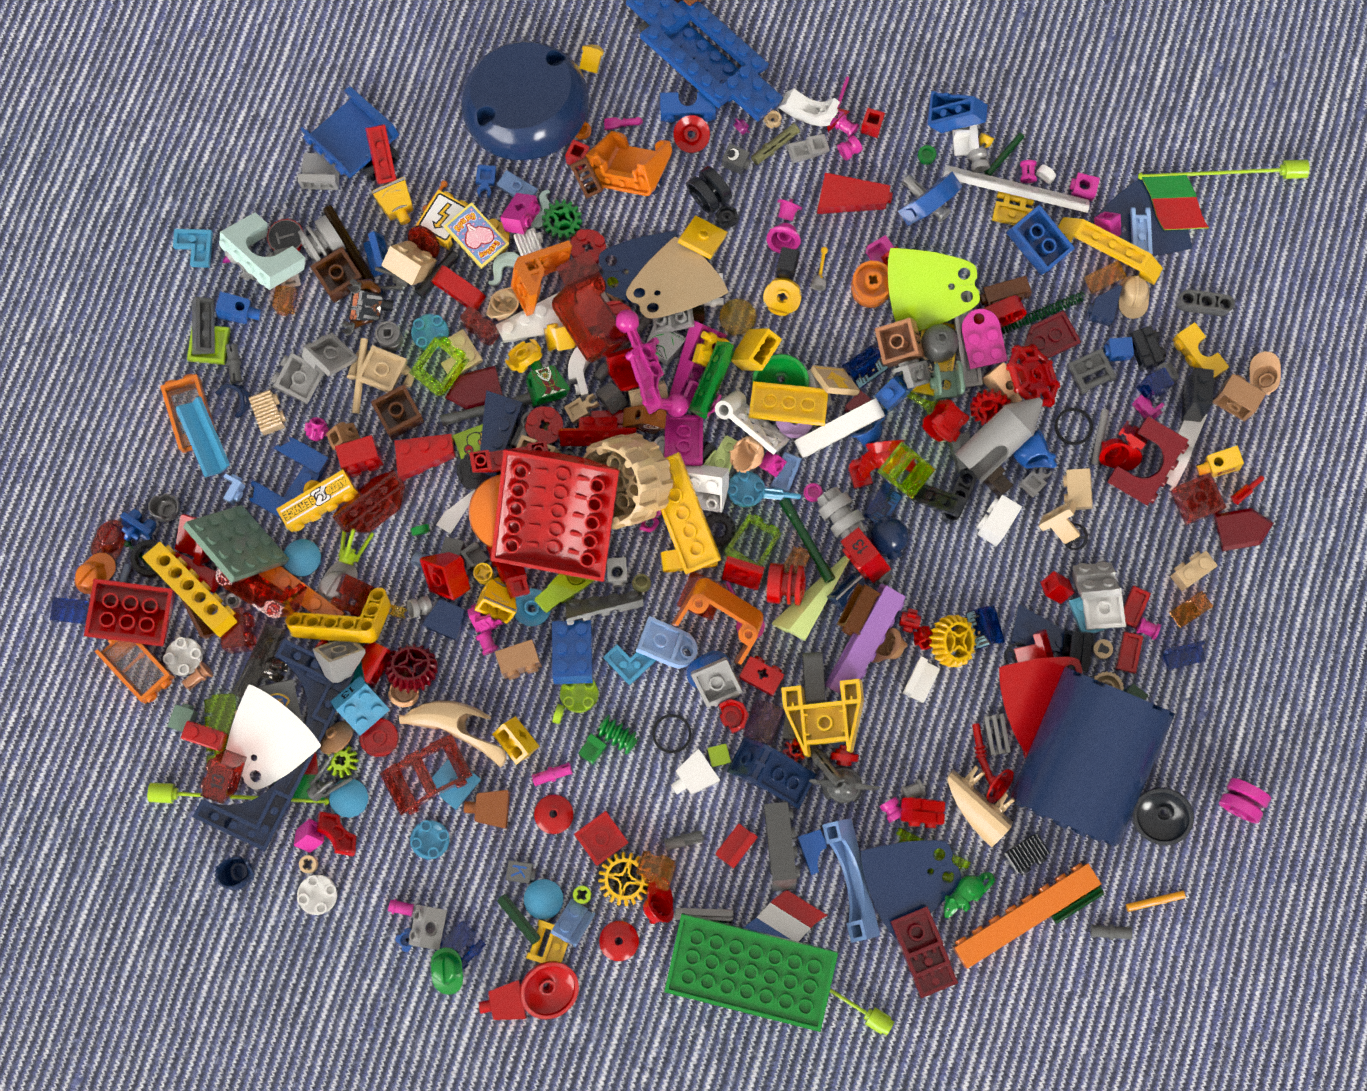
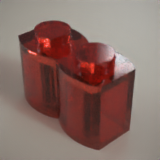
M468 307L460 316L464 328L468 332L476 334L482 343L491 346L499 337L495 324L483 318L475 308Z

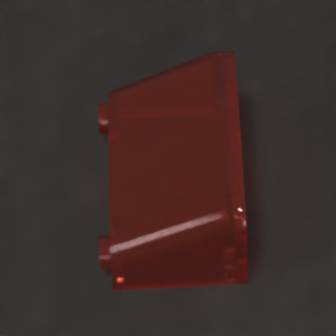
M599 272L568 283L552 300L554 312L584 358L591 363L630 342L627 333L619 331L616 327V317L602 297L606 290V283Z
M217 568L215 574L216 581L221 587L271 618L288 617L297 612L307 591V587L301 583L297 584L294 588L288 585L283 591L258 574L232 583L219 568Z

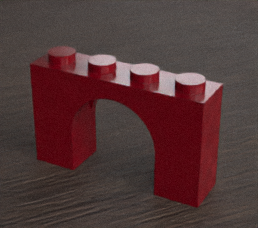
M1149 416L1145 418L1137 433L1153 441L1161 448L1163 462L1160 469L1151 476L1139 477L1116 465L1107 480V483L1147 506L1149 503H1154L1158 497V493H1156L1160 486L1164 487L1169 479L1167 477L1170 470L1174 471L1179 463L1177 460L1180 453L1184 454L1189 447L1187 438Z

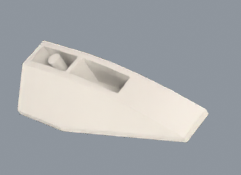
M685 465L702 510L722 513L729 487V469L708 465Z

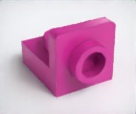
M1140 395L1132 403L1133 407L1144 419L1147 416L1156 419L1163 413L1161 409L1165 406L1162 402L1154 409L1151 401L1146 397L1144 398L1143 395Z
M767 450L759 467L772 476L777 477L787 462L779 455H773Z

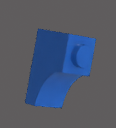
M820 829L797 837L810 875L819 872L818 858L821 851L827 848L824 832L821 833Z

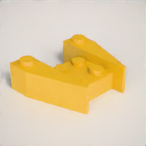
M860 679L840 681L842 701L806 705L804 687L800 685L781 688L783 708L805 756L811 757L810 745L846 742L847 751L850 753L854 751L864 705L863 684Z

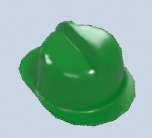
M447 947L437 950L431 958L432 982L434 987L443 994H455L463 985L461 957L457 951Z

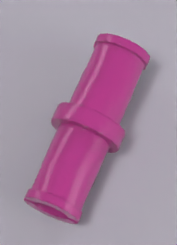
M567 762L566 764L554 768L551 766L548 767V770L532 774V780L534 785L537 786L549 781L555 782L557 781L556 779L573 774L570 763Z

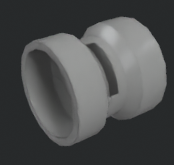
M977 148L968 153L969 159L972 161V172H984L990 168L989 161L986 160L987 151L985 148Z
M422 596L418 600L413 598L407 600V610L411 618H417L420 614L429 615L432 611V604L428 596Z

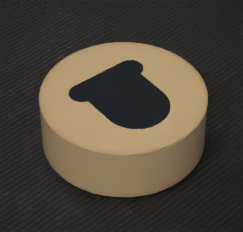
M1101 639L1093 645L1092 651L1098 659H1106L1112 655L1113 646L1108 640Z

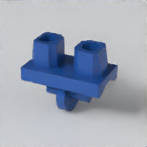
M135 508L128 514L123 512L120 515L122 518L121 525L124 526L121 531L125 533L124 539L126 541H131L132 539L138 541L140 537L144 540L153 539L152 534L157 528L156 522L147 519L144 524L140 523L142 514Z

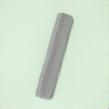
M675 908L676 920H680L681 914L685 913L714 921H733V910Z

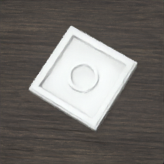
M1121 588L1120 596L1082 599L1086 630L1126 626Z

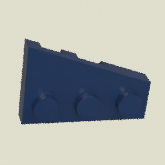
M1018 604L1011 642L1021 643L1026 646L1035 644L1033 634L1039 630L1046 629L1052 651L1062 653L1065 630Z

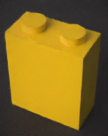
M769 328L748 329L735 349L731 362L742 371H762L782 339Z

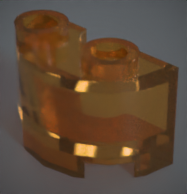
M643 851L636 873L642 876L644 881L650 883L655 881L659 889L668 891L676 865H674L675 861L662 854L660 857L650 854L651 851Z

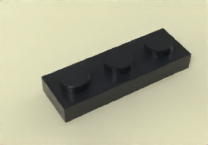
M920 482L910 498L915 503L956 517L959 516L967 501L962 496Z

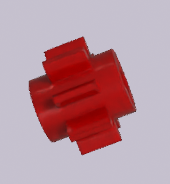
M909 608L907 612L902 611L899 625L904 626L903 631L912 633L913 629L918 630L921 616L917 615L918 610Z
M921 626L917 632H913L915 646L919 645L924 650L932 648L929 646L932 643V639L929 637L933 636L930 626Z
M795 738L791 744L789 742L785 743V747L788 749H784L782 754H786L787 757L796 762L798 759L801 761L805 759L802 755L804 754L803 750ZM796 748L798 752L793 754L791 751Z

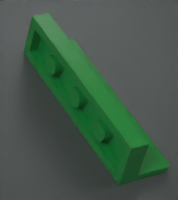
M717 341L688 410L703 419L707 418L734 355V345L730 342Z

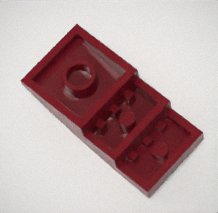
M928 906L891 921L900 949L921 999L958 984L950 965L951 962L943 946L944 943Z

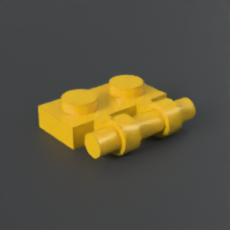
M998 191L996 198L1003 199V202H995L992 221L1015 225L1032 211L1031 208H1026L1025 206H1033L1034 200ZM1009 201L1017 202L1019 206L1009 204Z
M703 331L701 338L705 339L704 344H697L692 362L706 368L714 350L712 345L716 344L717 341L729 342V340L725 338L720 339L712 332Z

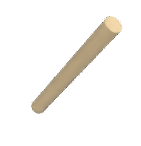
M360 338L352 413L354 414L360 413L363 383L357 381V376L366 359L368 339Z

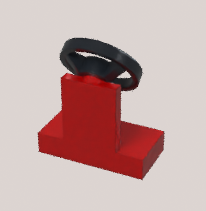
M1046 629L1039 630L1033 634L1035 644L1026 646L1021 643H1013L1009 645L1004 652L1006 665H1009L1007 661L1008 651L1012 653V659L1015 663L1054 657ZM1015 645H1021V646H1022V647L1015 648L1014 650L1011 648V647H1013V646H1015Z

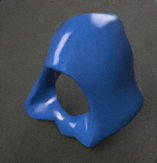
M1037 429L1034 436H1031L1013 453L1016 461L1027 469L1038 467L1055 468L1058 466L1054 460L1056 455L1048 450L1046 440L1040 429Z

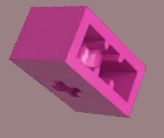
M515 194L500 217L505 232L526 233L540 212V205L536 195Z

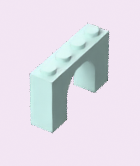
M255 212L220 231L219 244L248 273L257 278L261 285L271 290L303 271L305 257L293 246L272 257H262L252 253L248 248L267 236L268 225Z

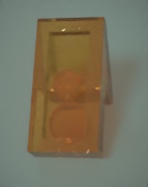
M1200 591L1169 613L1181 628L1212 608L1213 605L1204 592Z

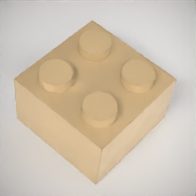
M404 241L390 246L381 266L410 285H414L428 277L437 260L429 252L417 248L415 243Z

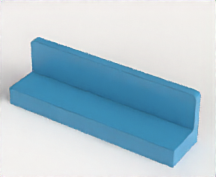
M201 396L196 397L192 403L177 406V414L204 477L222 473L230 463Z

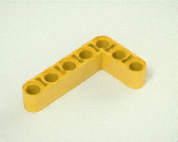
M375 588L370 592L360 617L293 612L286 617L285 622L291 635L295 638L373 643L380 636L391 608V603L385 589Z

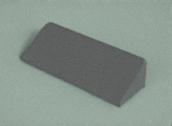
M195 297L192 300V354L215 353L214 299Z

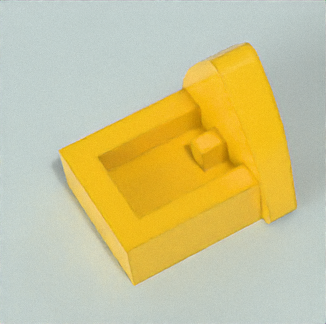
M589 44L582 46L583 53L579 68L598 73L604 50L599 45Z

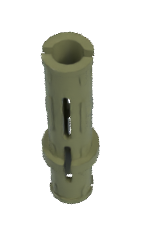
M792 123L791 126L769 143H764L760 150L751 155L752 161L759 165L767 157H772L776 150L800 133L798 126Z

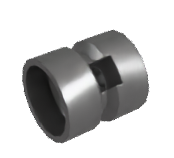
M385 321L377 326L375 336L383 350L394 352L401 348L403 336L395 323Z

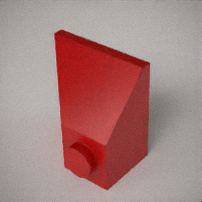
M373 642L364 645L363 648L366 653L361 661L365 682L375 688L385 670V664L388 662L387 658L392 656V652L388 648Z

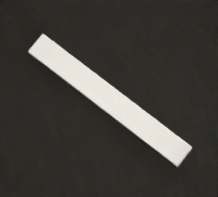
M948 165L945 166L943 173L944 177L953 172L959 182L1081 212L1088 213L1090 207L1088 199Z

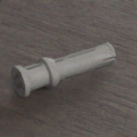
M910 174L902 182L917 198L927 191ZM942 205L932 213L938 218L939 222H942L951 213V209Z

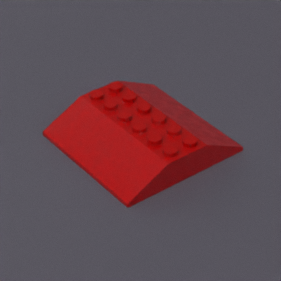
M504 449L491 561L604 582L619 469L587 458L550 451Z

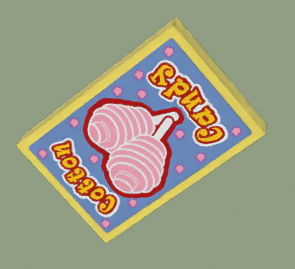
M472 202L444 225V229L481 269L509 246L506 239Z

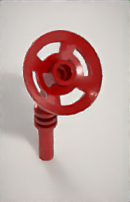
M973 724L972 728L976 745L974 750H976L975 754H977L975 757L978 759L990 786L987 792V801L995 803L1010 787L1014 772L1011 769H1006L999 775L993 776L986 760L987 754L985 753L987 751L984 750L986 746L983 745L980 724Z

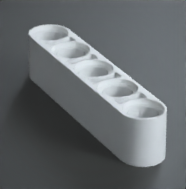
M876 398L825 424V426H821L800 437L794 443L801 457L805 458L879 420L885 414Z

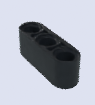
M971 470L962 471L951 493H959L968 500L976 482L975 473ZM962 477L970 478L971 483L965 484L962 481ZM966 502L958 517L950 518L947 513L942 512L943 521L946 524L956 523L963 512Z

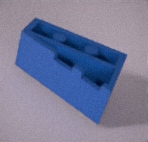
M931 91L928 126L940 133L985 123L988 105L975 96L951 95L949 93L943 94Z

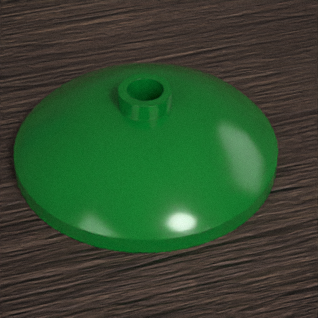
M788 354L772 355L762 371H754L752 385L753 381L809 387L807 369L800 360ZM783 376L784 380L779 381L777 378Z

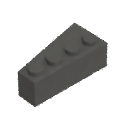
M788 802L764 804L768 854L770 856V874L772 875V892L796 889L797 878L800 877L799 865L795 866V858H798L797 846H793L792 839H796L795 827H791L790 820H793V810L788 807Z

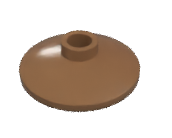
M339 721L330 726L320 742V750L328 755L342 750L349 743L353 735V728L347 721Z

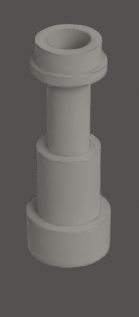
M220 592L217 594L223 600L221 604L228 605L231 609H235L241 604V598L236 593L227 594Z

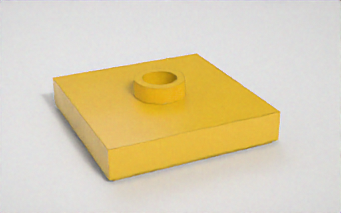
M695 215L680 236L678 243L711 260L728 232Z

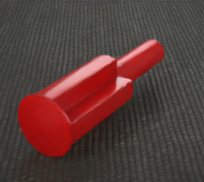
M1260 475L1251 484L1243 486L1234 495L1230 496L1231 500L1236 505H1239L1241 501L1253 492L1252 489L1264 480V477Z

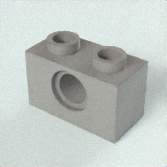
M416 905V910L413 914L412 930L409 934V945L439 950L447 910Z

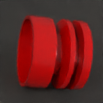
M770 563L767 580V603L780 604L783 596H786L787 604L791 605L792 598L795 596V605L800 606L806 588L804 565H798L797 573H795V566L791 564L789 572L785 573L784 564Z

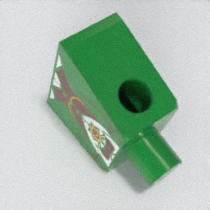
M540 360L534 361L530 365L532 371L526 378V384L533 407L563 399L567 396L570 388L555 366L543 367Z

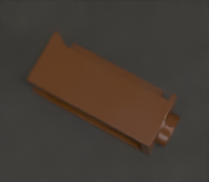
M1022 276L983 287L980 293L981 305L987 307L1014 295L1019 296L1021 300L1024 298L1029 299L1032 291L1027 277Z
M857 583L836 625L842 628L841 631L849 636H852V634L861 635L859 631L862 630L877 600L876 597L880 596L881 593L865 584L862 586Z

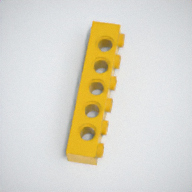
M158 542L142 558L220 638L237 623L233 617L235 612L228 605L224 607L221 604L223 600L216 593L212 595L209 592L211 588L204 580L201 583L197 580L199 576L192 568L188 571L186 568L187 563L180 556L176 558L174 556L176 552L169 545L165 547L161 542Z

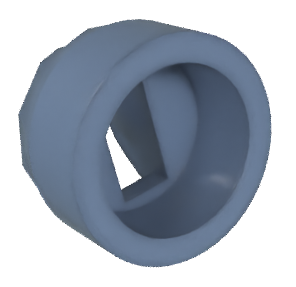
M420 551L416 552L410 562L415 566L422 567L420 558L425 557L426 554H422Z

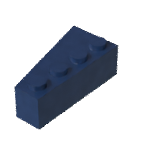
M486 390L480 451L489 450V452L509 449L524 409L522 402ZM498 471V472H481V473H484V474H487V475H490V476H496V475H499L501 471Z

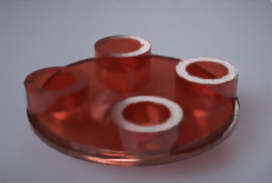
M417 225L409 230L408 241L415 243L420 250L429 252L433 258L438 256L440 251L439 241L430 229Z

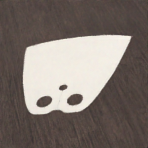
M249 684L232 723L225 751V765L233 773L240 774L250 788L258 790L269 786L293 771L310 757L321 744L309 728L287 707L271 695ZM236 754L240 755L243 759V763L239 767L232 764V756ZM255 754L257 756V760L252 761L251 755ZM253 770L260 772L261 780L259 782H253L250 779V773Z

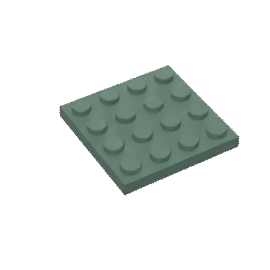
M243 505L187 521L183 526L231 583L285 565L289 560Z

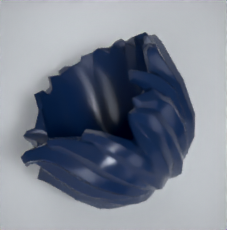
M238 856L228 857V859L224 858L215 868L216 878L214 880L218 881L220 887H225L226 889H242L255 877L253 864L247 858Z

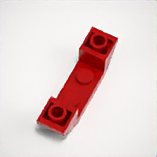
M547 440L527 443L525 447L512 449L548 451ZM504 450L470 452L472 472L501 471Z

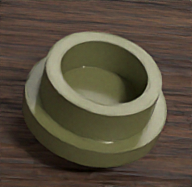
M638 574L632 580V587L637 592H646L651 587V580L645 574Z

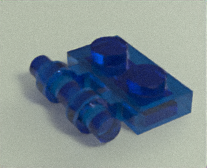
M462 920L440 943V948H452L459 954L467 945L470 950L463 957L460 955L462 969H466L469 966L468 963L482 952L481 949L486 943L480 939L475 944L472 939L477 934Z

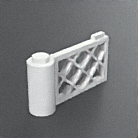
M733 391L716 404L715 412L719 418H730L773 455L789 442L790 439L767 420L749 418L747 413L749 414L750 406L746 404V397L742 392Z

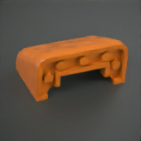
M611 131L586 154V157L603 188L649 196L655 191L672 154V147L670 141L659 140L655 144L656 151L629 146L627 137L624 134Z

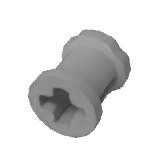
M920 779L909 786H901L904 798H915L920 795L926 796Z

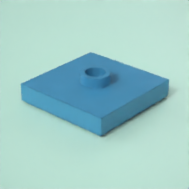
M451 755L426 785L457 810L482 780Z

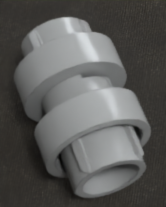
M833 487L817 499V503L821 507L818 512L824 521L831 519L834 525L830 529L837 539L840 537L844 539L858 527L863 533L866 532V527L862 523L865 518L859 509L852 511L850 505L853 503V500L847 492L841 493L838 487Z

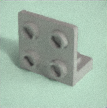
M304 153L302 174H298V183L302 189L339 190L340 173L335 169L334 164L330 165L325 160V155Z

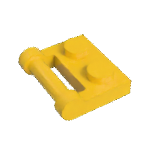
M538 920L537 933L541 938L532 945L530 953H527L526 958L539 963L548 961L562 962L568 943L551 933L543 957L537 955L545 930L549 929L552 931L555 926L554 924Z

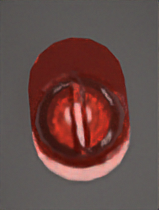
M110 520L97 529L96 536L91 545L92 556L97 553H107L112 556L114 561L117 559L126 541L124 539L125 533L121 531L124 527L121 525V521Z

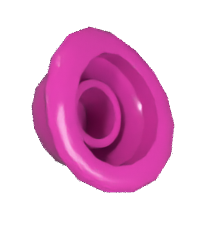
M782 223L769 230L766 241L774 252L780 254L782 247L796 250L801 243V238L793 225Z

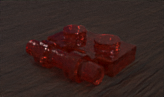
M343 574L336 589V592L342 594L340 599L333 597L331 604L341 611L346 610L350 612L352 616L360 617L368 596L375 587L348 574ZM350 598L356 601L354 606L348 603Z

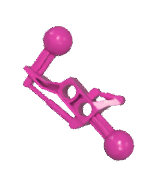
M628 309L620 311L616 316V327L619 331L627 333L633 347L625 357L631 362L636 381L639 384L640 395L643 400L642 404L646 407L648 414H652L658 409H663L673 417L683 416L687 412L689 405L685 396L678 393L670 395L667 399L660 396L658 383L659 378L664 373L658 361V356L655 354L656 345L659 344V340L654 337L646 344H643L637 331L639 326L638 315Z

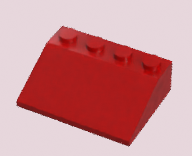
M93 579L84 637L164 647L173 610L175 591L169 588Z

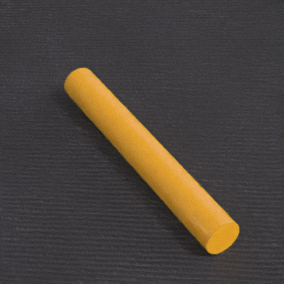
M1178 891L1126 904V910L1130 912L1186 898L1185 892Z

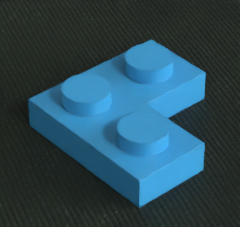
M174 229L173 248L191 249V267L210 268L213 232L212 230Z
M618 644L603 657L629 686L657 661L638 652L630 658Z

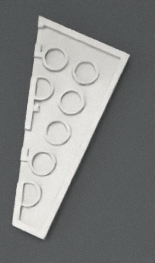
M594 274L537 303L534 314L526 316L523 310L495 326L504 343L524 340L530 337L545 336L543 328H547L548 324L558 323V326L566 325L565 321L576 319L577 322L580 321L581 328L584 330L585 328L597 326V313L605 303L609 302V299ZM616 315L613 316L610 322L616 324Z

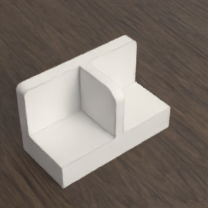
M977 125L952 130L954 156H969L968 153L971 150L979 148Z

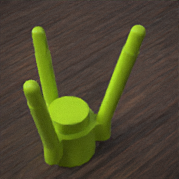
M345 519L338 561L353 566L354 562L358 563L361 554L371 541L374 533H370L358 553L355 554L356 550L351 549L355 529L351 530L347 547H345L348 522Z

